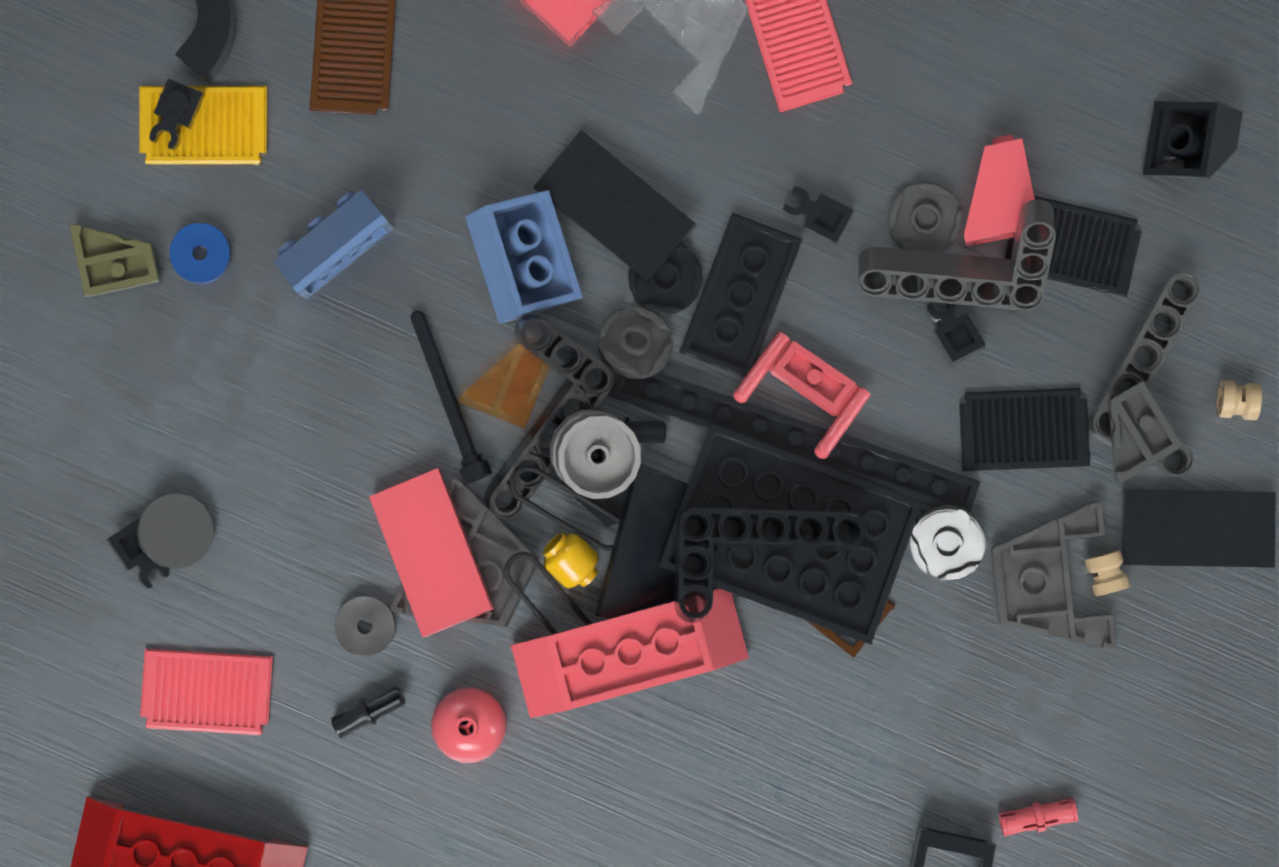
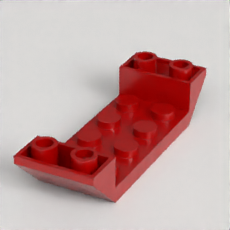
M87 796L70 867H304L309 846L274 838L264 841L124 809L125 804Z

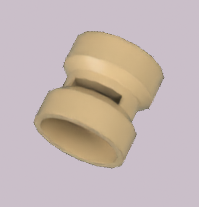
M1221 380L1216 397L1217 417L1231 418L1233 415H1240L1244 420L1256 421L1262 404L1261 384L1246 383L1244 386L1237 385L1234 381Z
M1121 550L1107 552L1084 560L1087 571L1095 574L1092 584L1094 596H1101L1131 587L1128 575L1119 568L1124 561Z

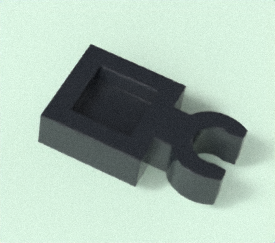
M168 78L154 110V114L163 119L161 123L155 125L150 131V141L157 143L160 134L169 132L171 140L168 143V148L173 151L176 150L180 144V134L178 132L180 125L191 129L205 94Z
M794 187L792 193L801 198L802 205L798 208H792L785 204L782 210L792 217L803 215L807 220L802 228L836 245L854 210L820 193L817 201L814 202L810 200L808 193L803 188Z
M930 303L927 305V315L931 321L941 325L940 328L934 330L933 335L951 366L985 349L986 344L968 313L957 318L955 314L956 304L945 303L948 310L944 313H939Z
M138 518L107 538L106 541L126 571L137 566L140 584L145 589H150L153 587L148 579V572L151 569H156L162 578L168 577L169 571L166 567L158 566L151 561L140 548L136 531Z

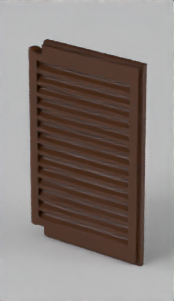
M317 0L309 111L377 116L378 109L388 110L396 0Z

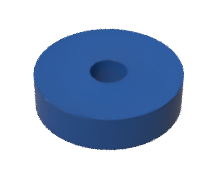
M193 223L177 232L171 242L169 255L174 270L182 278L196 284H207L218 280L225 274L231 262L232 251L227 237L219 229L206 223ZM199 247H205L207 250V255L203 260H197L194 256L195 250Z

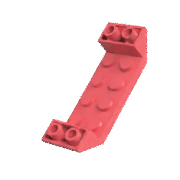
M718 588L713 590L712 609L699 622L689 623L679 618L675 611V601L511 645L530 718L571 710L713 671L749 659L732 594ZM693 595L684 598V606L691 613H700L703 610V601L699 596Z

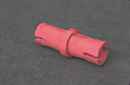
M1073 797L1040 804L1039 801L1033 802L1030 807L998 813L1004 837L1036 830L1038 833L1044 832L1047 827L1078 822V813Z

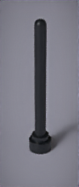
M419 310L414 311L410 317L413 328L463 457V460L460 461L462 468L459 471L464 484L488 477L493 474L488 459L483 460L482 454H477L425 314Z

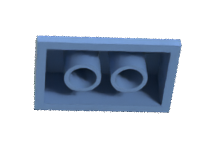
M360 190L357 194L354 191L348 192L335 204L338 207L335 212L327 218L324 214L317 217L307 226L308 234L298 242L295 238L289 240L277 251L279 257L274 260V263L294 290L305 299L312 296L394 229L363 190Z
M549 190L486 205L465 217L499 324L521 319L527 315H535L583 298Z

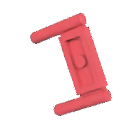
M777 332L733 393V397L737 402H746L769 370L773 376L832 416L835 415L837 418L814 449L816 456L821 459L828 457L871 396L866 389L855 385L854 381L797 342H792L782 332Z

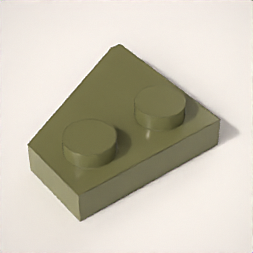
M70 225L85 297L88 298L161 282L152 244L96 231L79 225Z

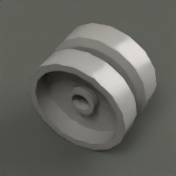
M598 409L580 410L566 417L555 429L550 443V461L557 476L577 494L591 499L610 498L623 492L636 478L641 464V449L634 432L614 415ZM595 449H597V454L599 456L597 459L593 460L591 458V453Z

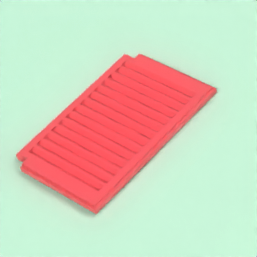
M745 0L780 113L843 94V86H849L853 83L827 0Z
M145 649L140 717H147L145 726L152 729L261 735V724H269L273 656Z

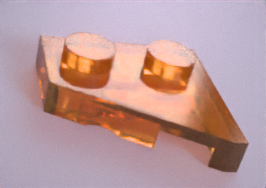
M517 345L459 397L458 403L526 429L550 366L524 347Z

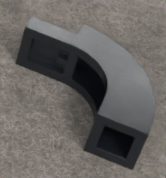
M196 0L198 16L195 28L175 54L184 64L209 84L226 64L234 45L236 16L232 0Z

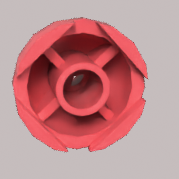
M476 687L459 688L447 694L436 705L431 719L432 736L438 749L448 758L461 763L479 762L490 757L502 744L507 730L506 714L500 703L489 692ZM462 721H469L467 725L460 724ZM473 724L474 730L471 733L469 727ZM460 729H465L467 735L463 734Z

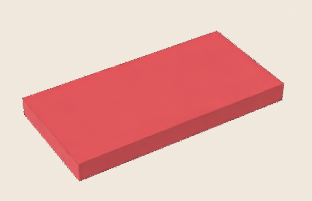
M436 468L369 496L422 637H428L494 609L441 469Z

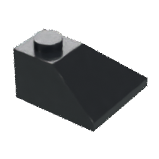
M1155 101L1143 175L1210 179L1237 150L1243 112L1219 102Z

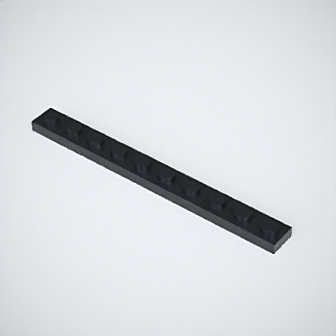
M659 372L644 379H628L617 375L611 393L613 398L708 429L709 424L712 423L935 507L952 505L962 507L971 512L981 482L845 435L840 438L828 457L821 459L816 456L814 449L828 429L748 402L739 403L733 397Z

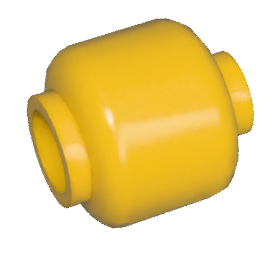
M572 532L557 534L543 549L542 554L545 556L543 566L565 588H573L579 584L585 587L598 573V570L595 568L598 562L597 551L587 541Z

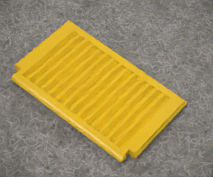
M139 86V153L146 154V164H260V153H267V86H188L204 93L205 96L191 129L180 125L178 130L180 144L174 151L168 148V143L171 140L169 132L160 134L157 143L149 139L152 128L161 123L163 119L155 115L154 110L165 86Z

